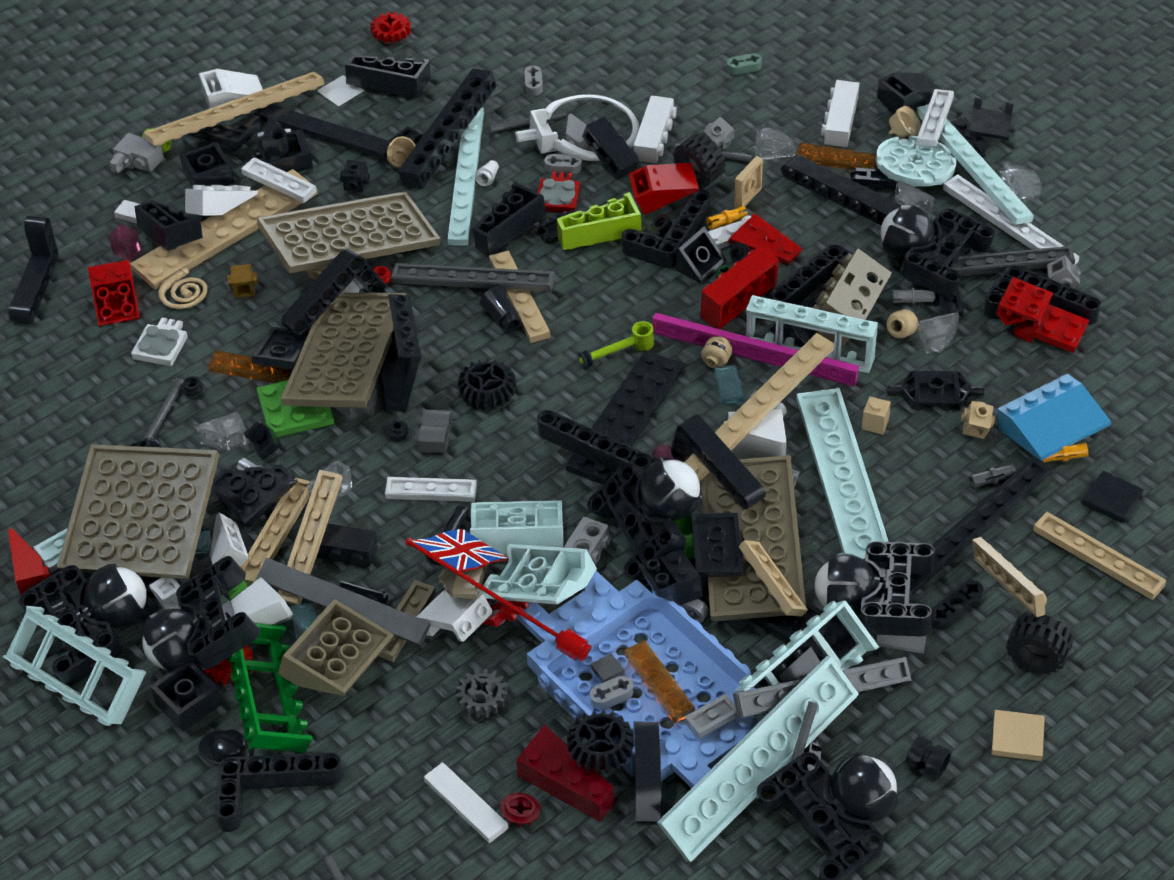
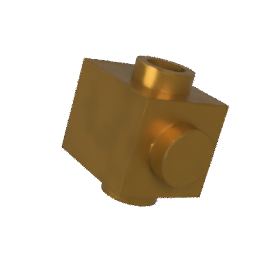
M251 264L230 266L231 275H227L228 286L233 288L234 298L255 296L254 284H258L257 272H252Z

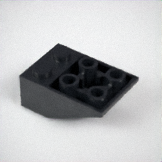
M893 72L878 80L877 99L895 113L897 109L903 106L910 107L913 111H916L917 107L926 106L930 103L934 89H942L921 73Z

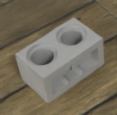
M583 516L564 548L587 549L594 565H596L603 548L606 549L610 543L611 537L608 533V525Z

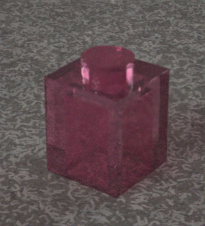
M120 224L109 235L112 252L117 256L130 260L141 249L138 231Z

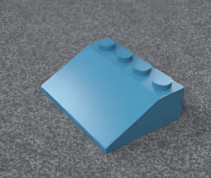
M1069 374L1061 376L998 408V430L1040 461L1061 451L1064 446H1071L1111 425L1110 419L1082 383Z

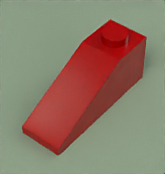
M8 529L15 581L19 593L22 595L28 589L50 577L48 565L43 566L41 557L13 529Z

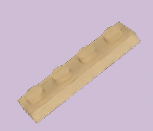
M744 540L739 548L743 552L745 560L753 566L757 577L765 583L769 594L779 603L781 611L789 616H803L808 609L760 542Z

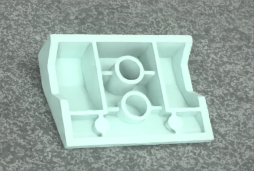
M562 500L472 503L470 534L508 557L507 547L509 544L563 547Z
M509 544L507 547L508 564L500 576L490 574L483 586L505 600L559 604L586 587L597 568L587 549ZM480 590L479 593L483 594L486 599H494Z

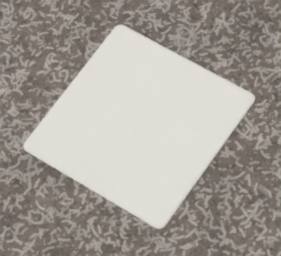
M344 75L318 90L319 93L337 106L342 105L364 91L361 87L346 84V77Z

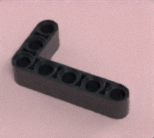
M706 190L694 192L664 238L635 229H627L622 232V253L664 268L674 267L676 265V249L700 229L710 213V193Z
M27 216L25 218L24 229L31 257L9 307V319L12 322L33 323L58 262L59 253L49 217Z
M836 244L827 246L773 289L771 299L790 304L802 302L834 276L832 272L838 264L843 265L842 261L848 253H853ZM867 274V279L875 283V276Z
M343 249L284 313L281 324L294 334L303 335L352 280L365 293H384L385 283L362 256L350 249Z
M1015 265L1008 266L985 298L984 314L992 319L999 318L996 314L999 303L1014 277L1052 292L1050 305L1088 319V325H1093L1098 321L1101 301L1098 298Z
M693 415L676 427L671 446V454L674 460L685 462L694 453L745 510L766 497V492L759 481L699 415Z
M329 752L241 756L223 759L218 768L215 804L219 827L225 832H233L240 827L244 789L338 784L343 779L340 757L335 753Z

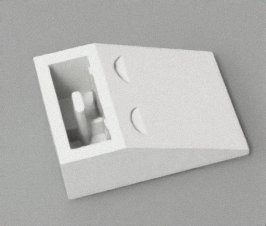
M221 69L199 73L202 92L209 109L263 90L257 75Z
M193 185V189H185L186 213L197 215H223L257 195L258 191L250 190V186Z

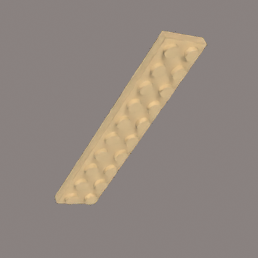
M294 169L287 172L295 177H298L310 183L299 173H297ZM265 185L256 190L258 191L257 195L223 215H213L202 221L203 238L179 246L175 250L167 251L162 246H159L130 263L131 269L156 290L166 279L176 274L183 267L190 270L258 230V217L286 213L302 204V202Z

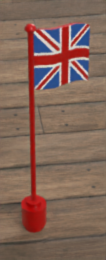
M457 529L430 538L406 539V546L414 547L556 637L554 641L557 644L556 649L572 660L583 662L590 653L592 646L588 644V640L570 629H567L565 632L561 630L558 634L462 573L479 569L491 563L509 560L508 557L467 531Z

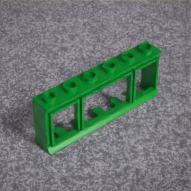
M255 623L259 627L260 633L252 643L268 645L272 663L245 660L243 649L227 658L231 666V679L234 681L236 689L235 698L239 703V716L243 721L244 738L247 740L248 749L260 748L295 751L304 754L313 739L311 735H302L307 728V720H297V715L301 711L303 703L301 700H293L292 697L297 691L298 686L290 681L288 682L287 679L278 674L282 657L289 650L288 644L279 645L286 627ZM247 670L274 672L284 716L256 712ZM259 723L286 725L288 733L261 731Z

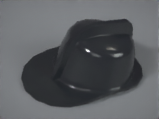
M233 729L213 731L204 736L198 745L201 757L217 765L228 757L254 756V748L248 749L247 740L244 738V735Z

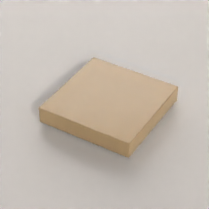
M756 156L735 178L734 209L740 206L745 207L762 189V158Z
M995 710L991 755L1042 761L1045 716Z

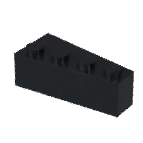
M352 55L345 64L346 84L368 88L373 91L403 95L409 98H418L431 79L430 59H423V62H414V58H406V61H395V57L378 60L377 56Z
M514 182L511 185L512 189L502 195L500 203H495L492 206L491 213L485 214L472 229L476 249L490 256L546 216L544 195Z

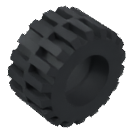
M695 133L673 150L674 164L692 163L699 189L707 187L725 172L726 162L720 147L710 137H705L704 134Z
M1024 613L1017 618L1008 637L1006 649L1008 650V655L1021 668H1025L1032 673L1051 675L1053 672L1058 673L1064 667L1073 645V635L1070 634L1071 631L1064 626L1063 622L1056 620L1053 616L1050 617L1045 614L1036 617L1032 613Z

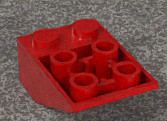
M692 163L646 165L629 173L634 198L644 215L699 190Z
M129 260L87 267L98 326L140 319Z

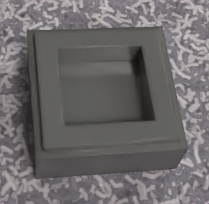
M612 653L591 664V669L602 683L625 674V669Z

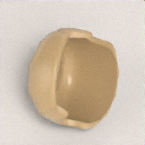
M404 136L395 138L387 148V159L390 164L395 168H400L416 146L410 138Z

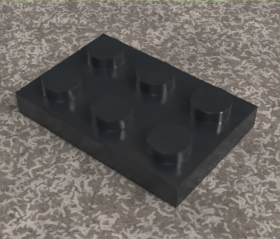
M271 327L252 355V364H259L263 367H280L284 370L294 369L309 332L299 336L285 328Z
M738 513L691 514L695 570L700 577L743 576L742 551L739 548L741 540Z

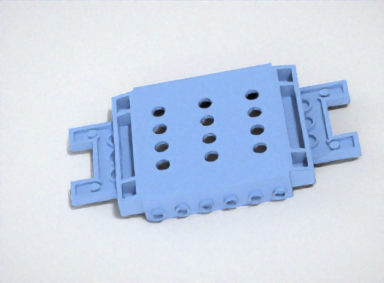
M595 571L588 585L581 589L582 593L550 614L538 603L530 602L529 606L523 609L525 613L558 634L561 630L565 632L567 629H570L588 640V644L592 646L590 653L583 662L574 661L556 649L557 644L554 642L556 637L523 616L517 615V619L542 643L527 653V664L537 675L539 685L574 720L576 718L582 719L584 713L589 716L592 715L593 709L596 714L601 713L602 710L593 708L590 703L591 689L602 683L591 669V664L612 653L625 669L623 676H627L633 681V690L642 692V696L639 698H629L621 702L624 708L621 711H614L616 717L622 715L624 722H629L632 731L633 721L659 723L661 781L675 772L693 788L711 770V767L716 765L759 723L753 715L736 718L700 739L697 738L685 723L686 715H681L678 712L679 709L689 707L694 712L724 694L734 703V690L740 686L738 682L745 676L751 675V671L747 665L741 664L729 649H725L719 644L714 635L707 633L697 620H693L682 606L657 596L653 589L651 593L638 580L618 591ZM638 635H643L648 640L645 643H636L634 638ZM622 647L627 648L629 654L626 656L618 655L616 650ZM669 664H674L679 669L673 673L667 672L665 667ZM582 673H590L593 678L590 681H582L579 679V676ZM650 677H657L661 682L658 685H649L647 680ZM707 694L711 699L706 703L699 702L697 696ZM610 707L604 709L606 714H610L613 711ZM663 720H671L674 726L670 729L662 728L660 723ZM617 736L613 738L614 743L617 745L620 739ZM634 747L631 758H627L625 765L620 764L632 777L635 776Z

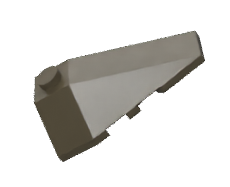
M487 565L462 573L479 584L484 585L487 579ZM444 568L438 576V582L442 583L443 588H447V592L452 598L476 599L480 592V589L447 568Z

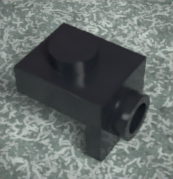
M260 420L244 432L245 437L253 442L258 456L263 460L280 447L273 429Z

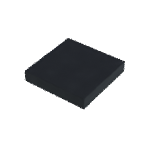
M1103 470L1082 498L1081 504L1123 523L1143 495L1144 489Z

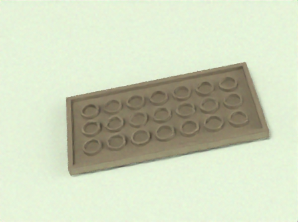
M406 191L257 218L258 227L289 273L326 267L343 249H350L364 259L437 246L440 245L441 239Z
M342 292L312 325L282 394V406L366 407L392 342L393 321L388 294L406 295V293Z
M791 456L739 459L759 481L766 492L765 498L747 510L743 509L713 474L709 472L701 480L703 513H738L741 543L744 540L760 542L806 607ZM743 552V576L708 577L711 622L787 616L781 611L777 600L769 594L765 583L757 577L753 566L745 560Z

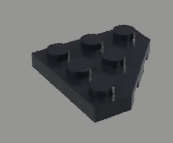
M282 464L274 465L272 468L258 466L246 467L244 470L237 471L224 469L213 479L211 490L250 527L287 493L298 480Z

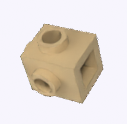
M972 401L968 408H964L961 416V421H964L962 434L984 439L995 422V415H992L993 406L986 405L980 401Z

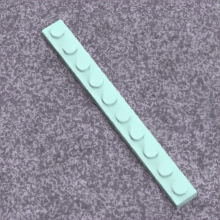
M929 104L917 107L916 114L922 121ZM946 118L939 137L941 143L951 150V154L1014 225L1032 222L1034 215Z
M484 108L479 110L460 138L448 245L468 246L476 186L475 174L478 169Z

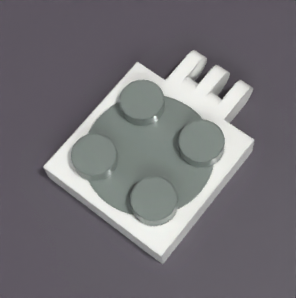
M162 317L157 326L147 324L131 352L132 359L172 367L188 337L187 332L181 330L183 321L177 320L175 324L174 319H169L167 323V318Z

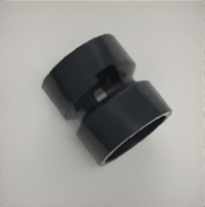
M919 735L908 751L905 764L918 771L924 769L926 775L939 780L949 764L952 751L940 745L934 747L932 741Z

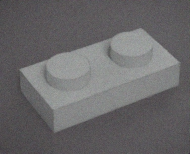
M724 694L686 715L685 723L697 738L700 739L738 718L735 704Z

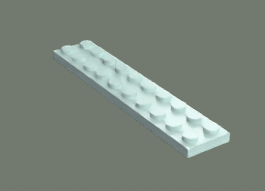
M840 388L798 393L796 400L842 552L853 554L865 561L866 546L869 543L889 541Z
M826 656L657 822L686 861L691 862L757 797V787L762 781L791 761L808 702L816 703L818 707L805 748L859 695L831 656Z

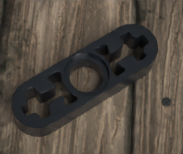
M968 580L933 607L931 610V626L939 630L946 629L979 603L983 595L982 584L976 580ZM958 601L963 606L961 608H954L950 603Z

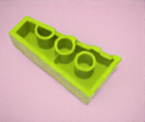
M630 192L623 194L622 199L616 200L612 198L607 200L608 204L600 207L596 204L590 206L586 212L579 210L558 218V240L563 250L621 239L622 232L627 229H635L642 232L641 213Z

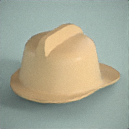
M903 106L897 109L896 113L889 119L891 127L889 134L894 133L899 139H906L909 136L919 134L921 122L917 114L910 107Z

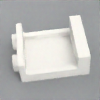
M445 588L417 618L431 624L426 635L433 636L441 628L453 631L457 639L464 642L492 614V609L485 596L481 593L478 594L476 599L452 598L448 594L447 588Z

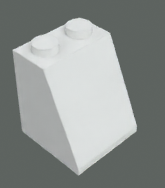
M782 409L772 410L731 450L738 459L786 455V435ZM728 412V419H729L735 412Z

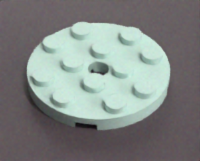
M897 136L884 141L878 147L876 164L880 171L888 179H893L908 187L942 185L955 172L956 158L952 157L949 148L939 142L936 147L917 145V136H909L908 139H899Z

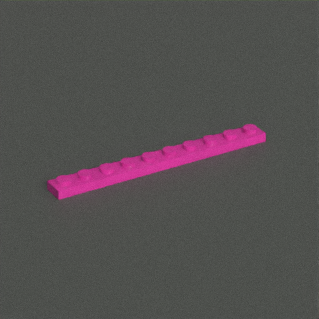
M655 313L652 318L654 334L703 347L712 337H724L729 341L733 355L782 367L799 351ZM825 357L809 375L855 387L858 381L859 366Z

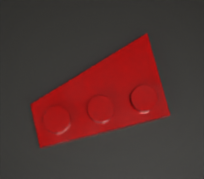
M757 214L752 215L728 240V243L733 245L744 243L749 247L750 251L762 245L775 255L780 263L788 266L802 252L800 246Z

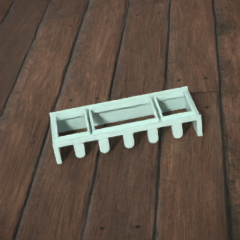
M752 295L746 309L747 337L800 350L801 347L794 346V338L788 337L783 344L784 324L834 334V350L826 357L857 365L860 372H870L875 358L877 322ZM755 317L776 322L775 342L774 334L767 333L764 339L753 337L755 333ZM842 336L867 342L865 362L856 360L857 353L854 351H850L847 358L841 357Z
M832 601L823 608L824 612L820 616L816 615L806 623L807 627L803 631L799 630L791 635V641L786 646L781 645L773 651L774 656L770 660L766 659L759 663L754 674H749L738 682L740 686L734 690V693L750 690L763 678L766 679L770 686L780 684L771 671L810 637L814 639L825 656H831L841 670L858 665L863 661L861 656L864 653L876 650L879 646L846 601ZM835 615H837L857 643L840 660L818 631ZM765 712L753 716L760 722L767 715V713Z
M27 606L26 614L7 654L3 658L11 662V667L26 671L30 679L45 683L44 687L46 689L62 694V699L78 704L82 712L97 716L98 722L107 726L122 724L146 671L131 669L128 667V661L121 658H113L110 656L111 651L106 648L95 647L92 645L93 640L91 638L74 634L76 629L73 627L60 625L57 623L58 618L52 615H44L45 609ZM37 625L47 630V633L33 663H30L22 656ZM55 636L97 661L82 694L40 669ZM104 667L123 677L122 683L108 711L89 700Z

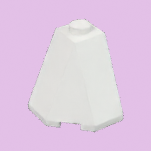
M261 577L231 600L234 615L239 612H245L254 623L277 625L288 621L293 615L285 600Z

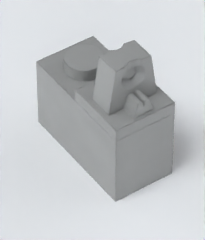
M128 133L113 148L114 156L110 161L111 171L115 173L121 172L126 167L130 169L136 167L151 173L164 159L161 145L153 146L145 138Z

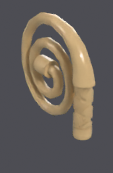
M183 267L161 284L158 291L159 299L165 306L172 309L190 308L204 299L208 286L199 278L190 277L182 279L189 274V270ZM195 283H199V284H201L202 287H203V292H202V294L200 295V297H198V296H199L201 290H200L199 286H198L197 284H195ZM182 284L184 285L180 291L181 295L185 298H180L175 294L176 289ZM172 286L170 291L172 298L177 302L188 304L179 305L167 301L165 292ZM187 288H194L196 290L195 294Z

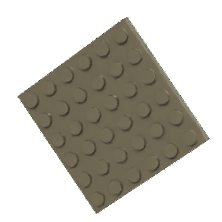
M91 444L57 568L61 570L66 566L75 565L82 573H94L107 564L115 563L118 567L132 570L138 576L189 579L220 455L218 451Z

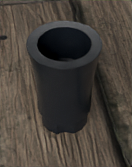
M493 287L481 297L480 306L495 319L505 332L512 333L521 326V317L503 287Z

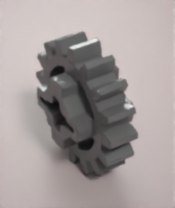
M475 669L474 675L467 672L466 680L460 678L459 686L455 688L456 702L459 703L460 710L466 709L468 716L474 712L476 713V718H479L482 713L489 717V712L491 711L497 714L498 707L504 708L505 701L508 700L507 683H504L503 676L497 678L496 671L488 674L487 669H484L483 673H479Z

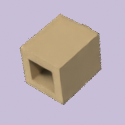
M869 396L863 411L862 430L883 435L889 421L891 402Z

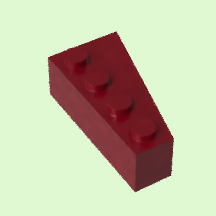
M545 725L516 759L518 777L599 822L602 821L614 805V787L597 774L593 768L589 772L586 771L585 766L579 768L577 761H572L567 745Z

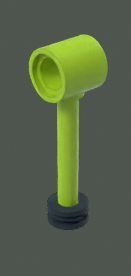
M646 321L637 322L632 327L631 337L591 353L587 349L579 352V362L583 368L593 366L594 360L631 345L638 351L650 350L654 346L652 324Z

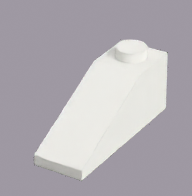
M219 512L216 515L210 549L212 564L223 557L231 556L241 567L249 557L238 525Z

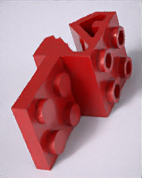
M1013 277L996 312L1005 326L1017 323L1014 329V334L1017 338L1030 343L1036 338L1074 353L1089 320L1050 305L1052 292Z

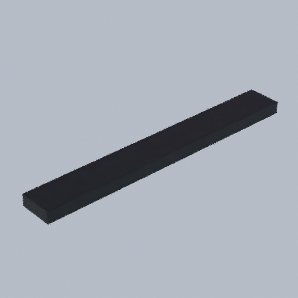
M269 104L265 108H259L254 113V115L259 116L260 120L265 122L268 121L269 114L277 115L278 123H281L284 128L294 131L302 129L306 135L383 159L387 157V148L392 142L273 104Z

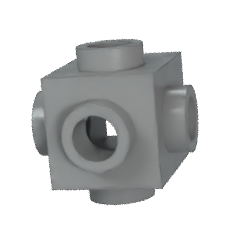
M719 117L715 122L706 125L703 134L705 137H710L720 149H725L734 138V129L723 118Z
M1066 256L1047 264L1049 279L1071 288L1080 285V269L1076 264H1072Z

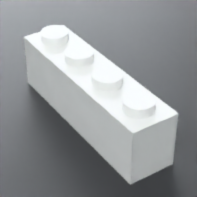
M836 80L835 88L831 87L830 99L832 100H828L827 111L829 112H825L824 124L821 130V136H824V145L848 146L859 96L858 82Z
M650 97L633 145V151L637 154L639 161L657 164L659 156L663 155V143H667L668 131L672 129V118L675 119L677 107H674L673 98Z

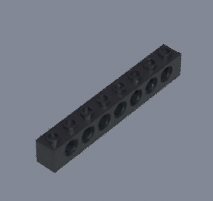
M472 68L398 169L403 186L420 189L425 187L497 87L492 71Z

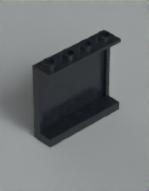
M388 294L393 321L392 342L381 367L379 380L385 411L406 412L420 363L421 352L410 295Z

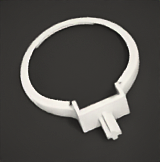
M576 95L556 100L550 103L546 109L530 111V129L515 132L517 142L535 139L541 154L559 151L564 155L579 156L581 160L601 161L595 152L579 148L564 139L561 141L558 139L557 132H552L549 124L546 123L555 109L565 103L582 99L601 100L614 104V106L625 112L631 120L633 130L631 136L626 141L630 149L633 147L637 137L639 123L628 107L614 99L599 95Z

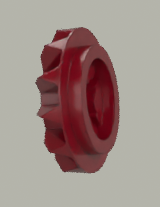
M509 794L504 797L500 804L502 819H508L509 825L518 823L519 827L522 824L530 826L532 821L538 820L540 805L534 797L528 794ZM519 805H521L522 814H519L517 811Z

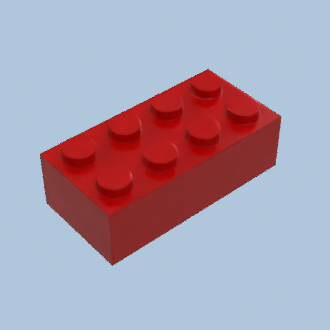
M762 245L755 250H751L744 259L735 262L730 270L726 273H721L717 280L703 288L701 292L700 317L713 328L722 329L747 309L752 295L762 297L776 286L779 259Z

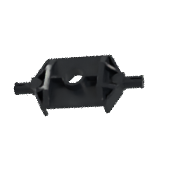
M911 370L905 380L901 382V385H887V394L903 395L904 400L912 410H914L915 404H958V410H961L969 396H984V387H971V383L967 382L960 371ZM937 383L940 384V387H935L931 384Z

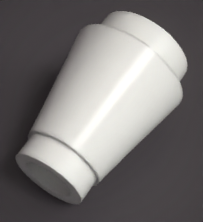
M491 160L479 168L475 174L476 182L481 186L491 185L499 168L498 163Z

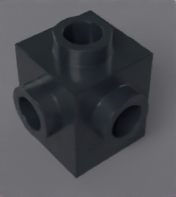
M347 160L344 170L340 172V182H343L344 191L363 192L365 185H368L370 181L367 162Z

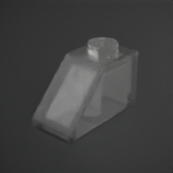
M777 128L755 129V150L757 156L762 158V160L797 155L793 139Z
M958 312L918 322L916 337L926 354L947 348L957 331Z

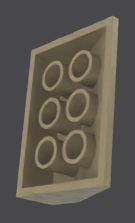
M334 599L283 655L278 674L299 687L344 696L393 639L394 634Z

